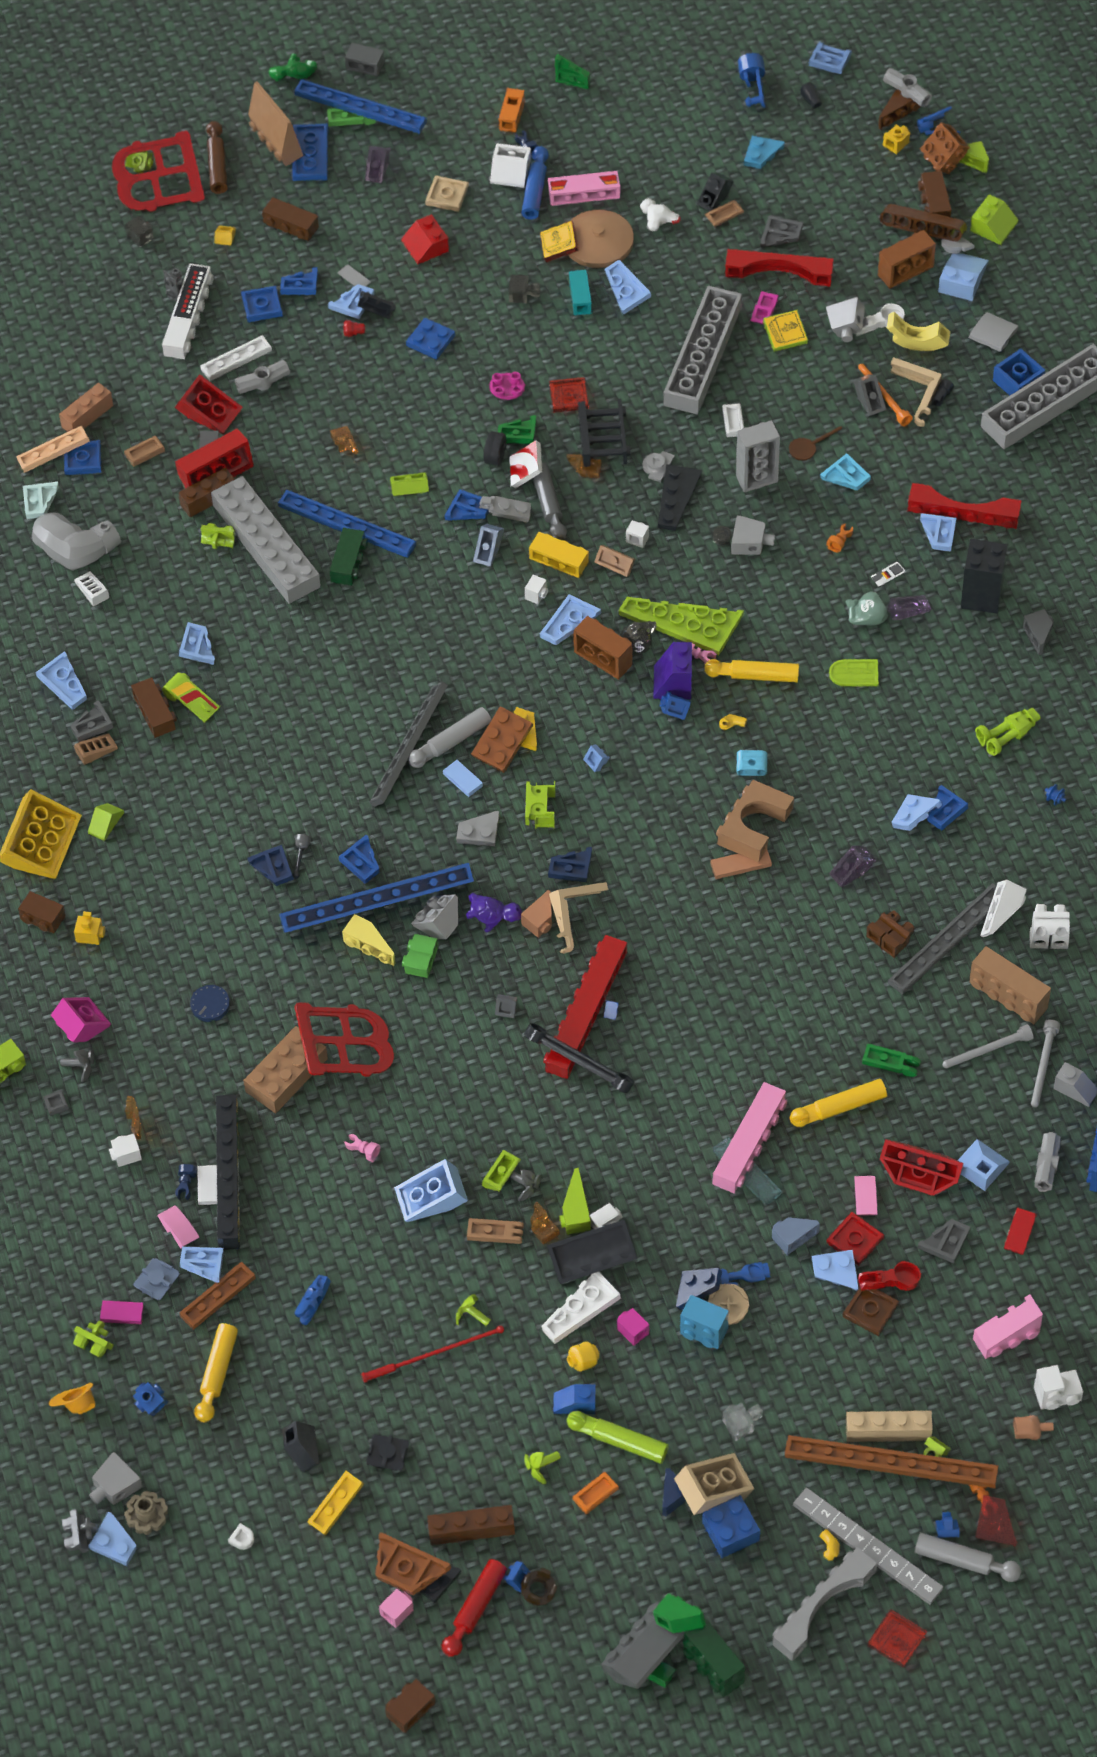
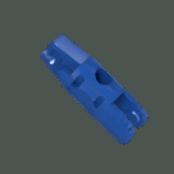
M317 1276L295 1310V1316L300 1317V1322L304 1326L311 1321L326 1295L331 1283L327 1276Z

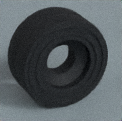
M490 431L484 448V463L496 466L501 464L506 449V434Z

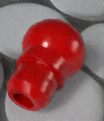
M350 320L344 321V336L351 337L357 334H364L365 324Z

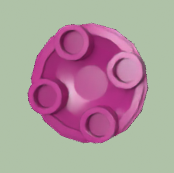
M518 372L495 373L492 376L489 388L495 397L511 400L522 395L525 390V383Z

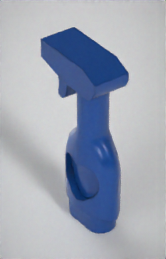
M762 1262L747 1264L740 1271L731 1273L721 1269V1284H735L738 1286L737 1282L729 1281L743 1279L747 1282H757L770 1277L768 1263L762 1264Z

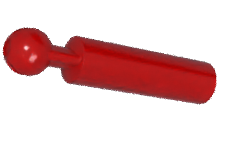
M494 1559L488 1560L453 1622L456 1630L453 1635L446 1637L442 1641L441 1647L445 1655L454 1657L460 1654L463 1647L461 1640L464 1634H471L507 1572V1568L499 1561Z

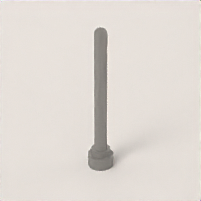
M1046 1020L1044 1023L1043 1031L1046 1037L1031 1101L1033 1107L1039 1106L1053 1038L1059 1033L1060 1023L1055 1020Z
M1028 1024L1021 1026L1017 1033L945 1060L942 1065L944 1068H949L1018 1040L1027 1042L1034 1038L1032 1030Z

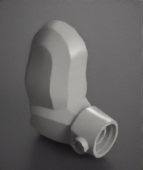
M46 513L35 520L32 528V541L42 548L55 562L70 570H77L95 562L101 556L106 555L121 544L116 528L108 520L91 527L90 530H81L79 526L70 523L61 514Z

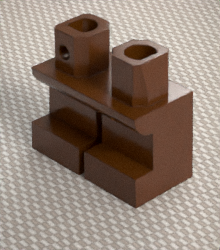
M894 910L889 914L883 912L875 923H870L867 926L866 937L879 947L881 946L893 958L909 944L910 936L914 932V925L910 922H906L902 926L898 924L901 917Z

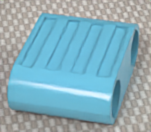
M762 750L738 751L737 774L742 776L766 775L767 752Z

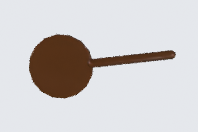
M840 426L814 441L806 438L793 440L789 445L790 455L797 460L812 458L816 452L815 444L840 431L842 427Z

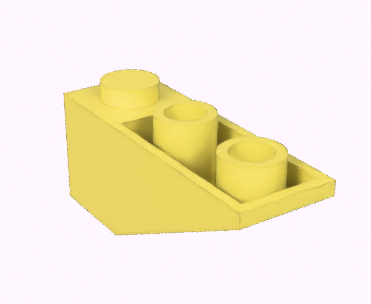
M354 914L342 931L345 944L362 950L368 956L372 955L378 958L382 963H389L394 966L395 954L372 922Z

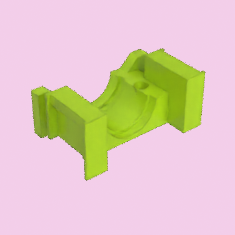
M526 781V825H529L530 819L535 820V828H555L554 812H547V797H555V781L554 785H537L536 783V786H531L530 781Z

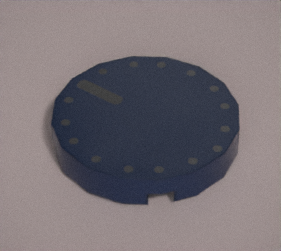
M206 985L193 993L190 1007L193 1015L204 1022L217 1021L227 1014L230 1008V1000L223 988L216 985Z

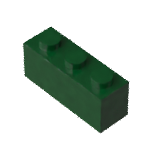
M343 527L330 568L331 582L352 586L354 579L358 578V565L362 564V552L367 549L368 539H365V531Z

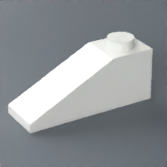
M1004 880L997 884L980 936L986 937L993 934L1024 904L1026 896H1024L1025 888L1009 880Z

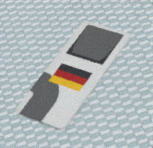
M896 562L872 575L871 578L878 586H881L903 574L905 570Z

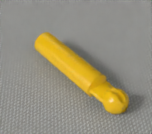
M711 659L705 664V673L712 678L719 675H728L732 679L798 683L799 664L743 660H733L731 663H725Z
M877 1079L817 1100L813 1104L794 1109L790 1114V1121L795 1127H804L814 1121L824 1120L886 1098L887 1091L881 1079Z
M219 1324L200 1387V1393L204 1396L202 1402L194 1409V1415L200 1422H208L215 1415V1409L212 1405L213 1399L218 1398L221 1394L238 1329L230 1324Z

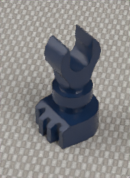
M523 130L521 137L515 133V141L521 147L531 148L532 156L533 150L538 147L537 143L527 139V133Z
M179 1165L178 1175L181 1176L179 1177L180 1184L175 1191L179 1200L180 1194L183 1191H186L185 1198L187 1200L191 1197L189 1184H191V1178L196 1177L198 1170L194 1165Z

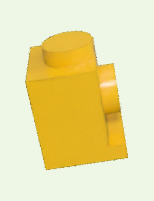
M896 124L888 133H884L883 146L895 154L899 153L910 141L908 128L905 126L900 127Z

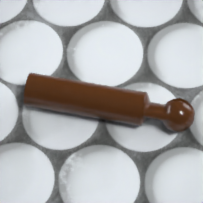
M212 121L206 126L207 135L211 137L207 140L210 190L215 194H221L227 190L224 141L219 137L222 135L223 130L219 122Z

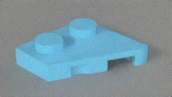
M845 454L820 474L822 480L854 490H859L871 480V476L848 454Z

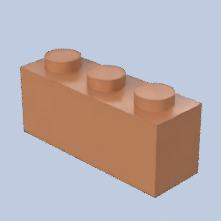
M97 383L59 414L61 427L67 432L79 426L85 429L113 406L111 392L100 383Z

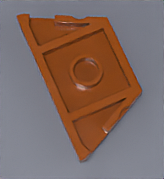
M382 1532L379 1534L380 1544L377 1551L378 1564L375 1576L378 1580L414 1596L452 1568L449 1563Z

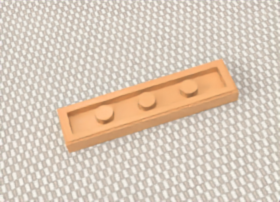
M79 426L17 456V459L25 473L90 441L83 427Z

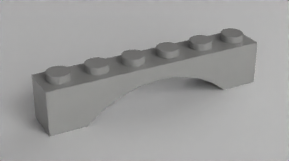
M859 1547L853 1552L849 1551L843 1558L844 1562L839 1567L835 1566L829 1573L830 1577L825 1582L821 1581L815 1588L816 1592L811 1597L807 1596L801 1603L802 1607L797 1612L793 1611L788 1616V1622L783 1627L779 1626L774 1631L773 1646L792 1662L807 1647L809 1625L821 1605L841 1591L863 1586L876 1572L877 1562Z

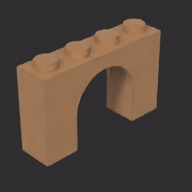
M752 780L749 786H745L741 799L738 798L736 800L733 811L728 812L724 825L719 826L716 836H718L717 845L759 862L768 849L769 837L749 829L743 824L742 819L753 813H763L785 822L793 810L794 797Z

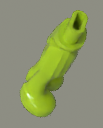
M1034 708L1024 709L1005 717L1004 722L991 730H988L984 725H979L975 728V733L982 746L986 745L987 752L995 756L1002 751V746L1013 738L1021 739L1041 717ZM1007 730L1009 731V732H1007L1005 735H1003L1002 737H1000V738H998V739L996 738L997 736H999L1000 734L1006 732Z

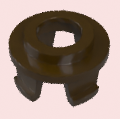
M541 1568L540 1570L528 1573L521 1583V1593L530 1604L543 1606L554 1598L558 1586L551 1577V1571ZM534 1582L542 1583L545 1587L544 1595L539 1597L530 1592L531 1584Z

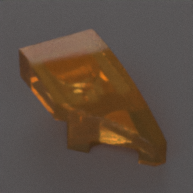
M348 426L330 430L331 437L334 443L338 445L339 452L352 450L353 454H358L357 446Z
M567 454V460L581 477H600L601 459H591V467H583V457L581 454Z
M127 1096L126 1117L127 1119H132V1134L135 1135L136 1139H141L142 1130L138 1107L134 1097Z
M536 1202L534 1204L533 1216L530 1219L531 1230L544 1245L560 1235V1232L548 1218L547 1212Z

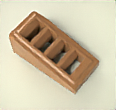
M109 733L81 741L74 745L75 752L84 765L118 749ZM108 741L110 746H106L104 742Z

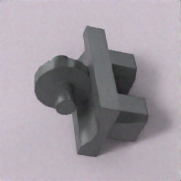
M78 1510L70 1511L71 1516L62 1520L64 1530L67 1533L72 1531L73 1536L64 1539L65 1548L69 1551L80 1550L83 1553L88 1552V1539H92V1533L98 1530L97 1524L92 1523L89 1517L85 1518L84 1515L78 1514Z

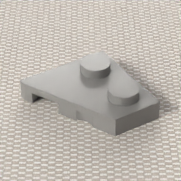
M499 811L459 822L457 843L495 846L500 816Z

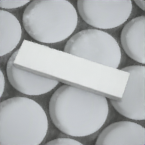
M262 335L200 365L201 370L211 381L272 351V347Z

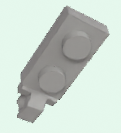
M482 496L479 508L489 510L493 516L528 522L531 503L498 496Z

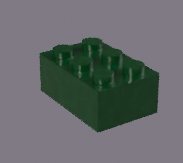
M704 1617L706 1625L703 1628L684 1632L683 1652L689 1660L693 1659L697 1664L696 1668L699 1673L711 1681L710 1686L716 1693H720L724 1698L744 1683L745 1666Z

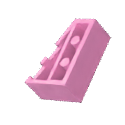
M1031 1295L1026 1296V1302L1017 1308L1014 1305L1009 1307L1008 1310L1010 1312L999 1319L995 1316L974 1330L973 1340L985 1359L991 1356L996 1357L1003 1350L1009 1347L1015 1348L1026 1339L1031 1340L1040 1333L1043 1314Z

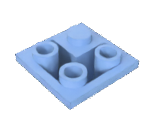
M978 1139L958 1160L964 1163L961 1175L984 1191L1010 1162Z

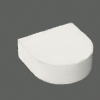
M240 1523L228 1542L238 1549L245 1550L253 1545L254 1535L251 1529Z

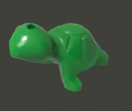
M292 53L288 65L271 67L268 73L275 81H280L287 75L298 80H304L317 70V62L306 60L305 63L300 62V57Z

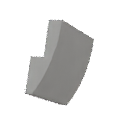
M986 312L971 331L969 338L1001 352L1008 345L1009 339L1017 332L1018 325Z

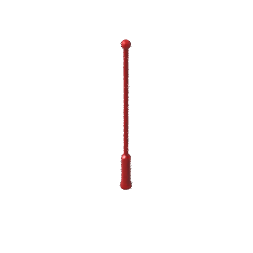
M499 1325L494 1330L401 1363H391L366 1373L363 1372L361 1373L363 1382L366 1383L368 1380L394 1372L399 1367L492 1334H501L504 1332V1327Z

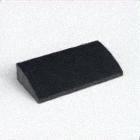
M627 1219L547 1245L559 1284L638 1259Z

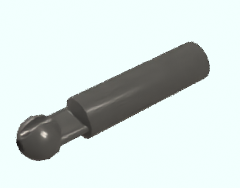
M542 462V472L533 477L544 519L547 523H551L549 535L563 540L566 537L567 529L560 523L563 515L547 463Z

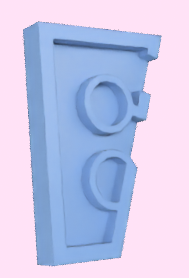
M620 260L605 268L606 276L623 315L651 297V292Z
M569 594L541 631L540 638L557 645L572 635L573 630L586 616L592 619L599 616L601 609Z
M65 651L36 672L37 678L72 710L87 700L85 691Z

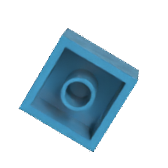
M690 1295L680 1315V1334L686 1339L697 1340L708 1348L719 1349L728 1330L729 1310Z

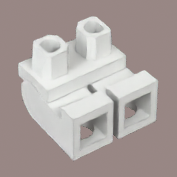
M1044 904L1036 905V909L1033 912L1032 927H1030L1029 931L1030 948L1048 949L1050 937V949H1068L1070 922L1069 912H1066L1065 905H1055L1054 912H1048L1047 906ZM1043 940V941H1045V942H1043V943H1037V942H1035V941Z

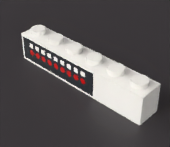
M189 264L162 343L164 356L185 359L186 353L190 352V341L195 337V326L199 325V314L204 310V300L208 298L209 285L213 283V274H211L209 266Z

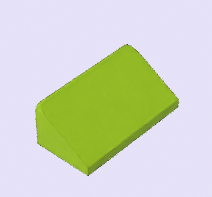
M426 473L390 477L393 496L429 491Z
M503 1150L482 1180V1186L487 1189L500 1191L521 1159Z

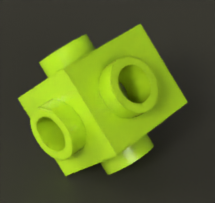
M144 151L131 154L126 158L125 166L134 168L133 171L138 173L149 171L154 164L153 153Z

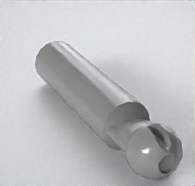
M483 707L473 711L428 740L427 744L418 750H413L408 758L409 764L414 768H420L433 757L442 755L487 726L491 722L489 713Z
M924 1533L919 1535L915 1548L916 1554L984 1575L994 1571L1000 1573L1007 1582H1014L1020 1578L1021 1568L1014 1561H1007L1002 1564L995 1562L992 1554Z

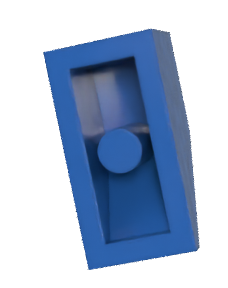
M574 1384L554 1393L553 1414H570L573 1411L595 1414V1384Z

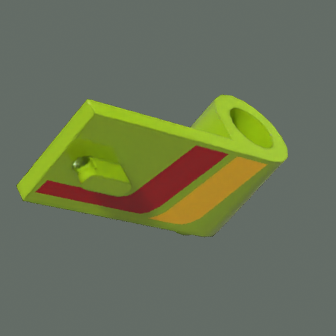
M177 672L162 687L163 694L169 700L176 701L178 699L204 723L220 708L216 702L192 683L185 673Z

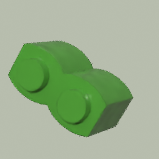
M415 934L413 939H410L408 942L407 950L409 952L403 957L402 967H404L406 974L428 978L437 954L438 938Z

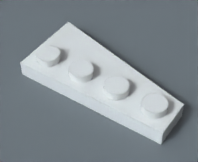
M600 1272L593 1273L586 1281L584 1280L579 1285V1289L573 1295L566 1299V1303L562 1308H558L542 1325V1331L556 1344L621 1299L620 1293Z

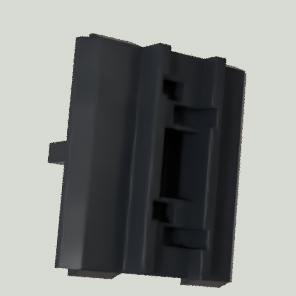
M374 1434L371 1439L366 1465L402 1471L409 1440L394 1438L393 1435L388 1437Z

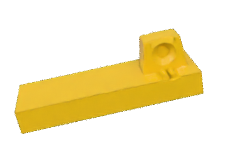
M345 1471L308 1520V1523L326 1536L364 1484Z

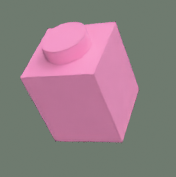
M396 1589L379 1606L380 1615L397 1628L413 1611V1599L406 1592L402 1593Z

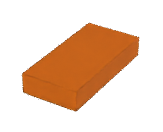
M603 1472L575 1494L573 1501L585 1514H588L615 1493L619 1486L606 1472Z

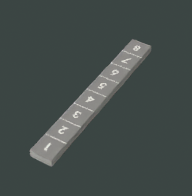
M807 1487L793 1502L794 1507L823 1528L828 1529L831 1534L853 1550L859 1547L877 1562L879 1569L929 1605L942 1592V1585Z

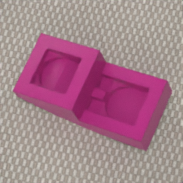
M761 291L758 303L755 305L751 317V322L764 325L763 318L770 317L774 313L779 298L778 295Z

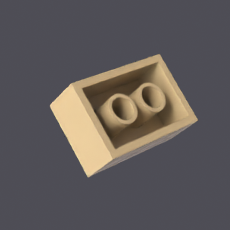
M735 1453L686 1465L674 1479L694 1515L705 1512L739 1495L745 1500L754 1490Z

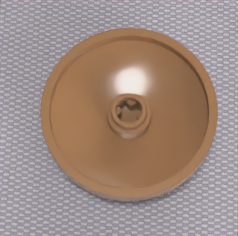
M591 210L575 216L570 221L572 222L575 247L565 251L572 260L580 265L590 268H606L618 260L623 261L633 248L634 235L632 227L625 218L617 213L607 210Z

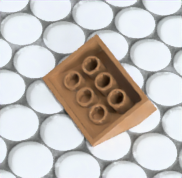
M255 82L248 114L251 120L249 125L254 132H258L260 140L266 142L269 151H274L278 162L282 161L287 166L303 156L293 126L262 86Z

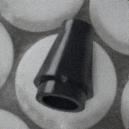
M809 82L800 88L801 96L813 109L822 105L815 85Z

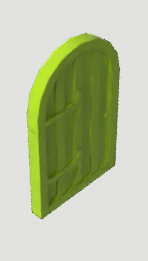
M843 659L834 662L830 666V679L839 686H878V659Z

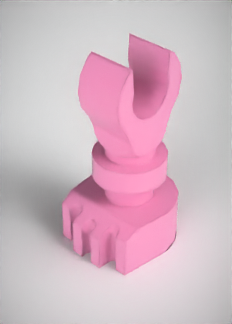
M692 643V655L694 658H700L705 664L711 660L707 657L716 659L717 655L715 652L701 651V648L696 649L695 644Z
M350 1134L349 1139L355 1142L352 1144L345 1142L346 1148L348 1150H359L361 1153L366 1154L368 1161L374 1162L380 1152V1145L374 1142H362L356 1135Z

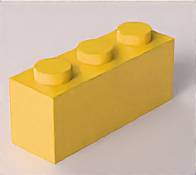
M538 532L529 546V559L579 578L589 563V551L569 544L567 541L554 538L549 534Z

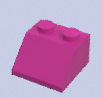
M89 997L62 998L51 1014L57 1026L62 1028L67 1038L72 1042H87L111 1025Z

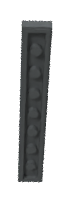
M444 682L432 686L370 800V804L374 807L385 802L448 686Z
M992 883L888 979V984L902 995L987 917L997 886Z

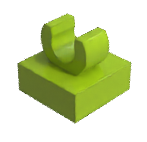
M928 1437L924 1443L928 1448L924 1450L923 1455H929L933 1451L936 1457L947 1456L951 1448L936 1437Z

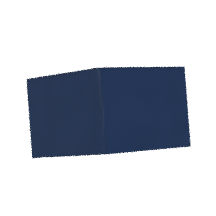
M666 1468L662 1516H668L686 1501L674 1480L676 1474L670 1468Z

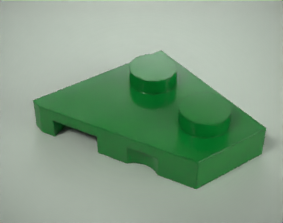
M559 54L555 57V82L584 89L589 88L590 72Z

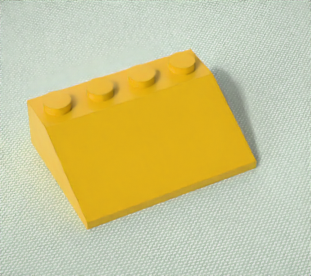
M30 789L20 803L0 851V862L16 870L56 879L82 815Z

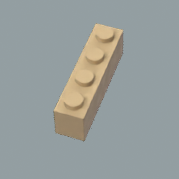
M931 1411L847 1412L846 1414L847 1442L926 1441L928 1437H932Z

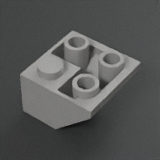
M456 895L432 896L427 901L425 908L416 914V918L411 924L433 938L447 939L458 926V897Z

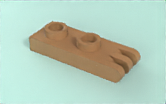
M469 1218L467 1240L521 1244V1236H523V1230L521 1229L524 1228V1223Z

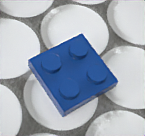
M424 318L407 339L406 346L437 360L455 337V331Z

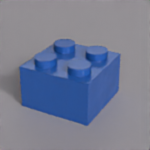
M1019 349L994 367L993 381L1008 395H1012L1044 375L1045 369L1022 349Z
M741 1495L702 1512V1523L721 1558L760 1541V1529Z

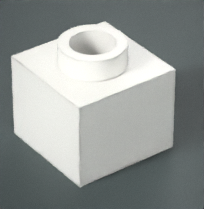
M632 520L626 530V542L643 548L649 538V526Z
M532 575L525 587V599L539 604L541 599H544L548 593L546 579Z

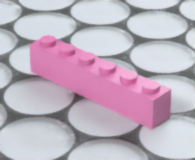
M765 1082L763 1083L713 1173V1185L735 1193L738 1187H742L745 1181V1173L751 1171L754 1157H758L762 1150L761 1144L763 1141L768 1140L771 1126H775L779 1119L778 1113L780 1110L784 1111L786 1107L785 1090Z

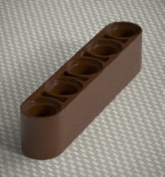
M895 204L887 205L879 217L881 223L885 226L915 233L924 230L929 236L950 241H959L967 229V225L963 220Z

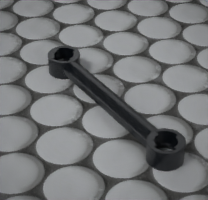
M529 1023L524 1032V1036L532 1042L549 1047L609 1081L614 1088L623 1093H629L634 1084V1080L628 1075L613 1071L548 1034L543 1027L535 1023Z

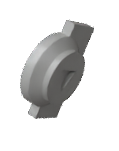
M963 237L959 241L945 239L941 241L944 250L952 254L974 248V245Z
M662 451L661 454L652 453L646 456L643 460V469L649 474L648 478L661 483L665 476L666 464L671 465L675 455Z

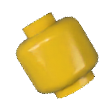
M589 1342L574 1345L569 1349V1355L567 1356L568 1364L579 1372L593 1368L599 1360V1351L594 1344Z

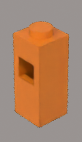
M507 88L499 116V130L517 132L525 103L524 90Z

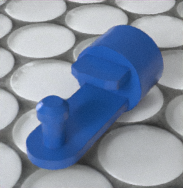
M757 53L745 54L738 59L740 78L746 82L747 87H751L750 81L757 80L759 91L758 97H747L745 99L746 106L751 107L754 104L761 103L762 108H765L766 102L762 77L765 75L763 56Z

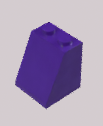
M673 642L654 665L653 699H661L662 696L666 695L667 691L671 692L674 696L691 699L692 642Z

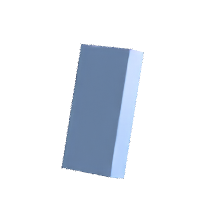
M458 760L443 770V774L468 797L483 787V783Z

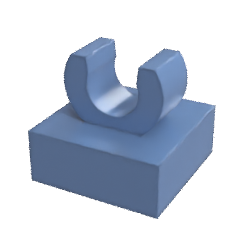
M595 744L590 746L583 760L594 772H597L608 762L610 757L606 756L604 750Z

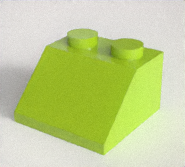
M989 194L971 217L970 231L1001 245L1017 225L1018 219L1005 201Z

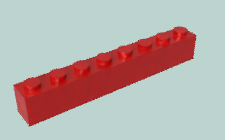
M605 935L603 941L598 942L596 956L591 957L589 970L584 972L581 979L582 985L575 991V1000L567 1008V1017L559 1025L558 1030L560 1032L558 1036H554L580 1052L627 954V942ZM552 1049L550 1052H546L543 1060L546 1072L565 1079L569 1078L575 1062Z

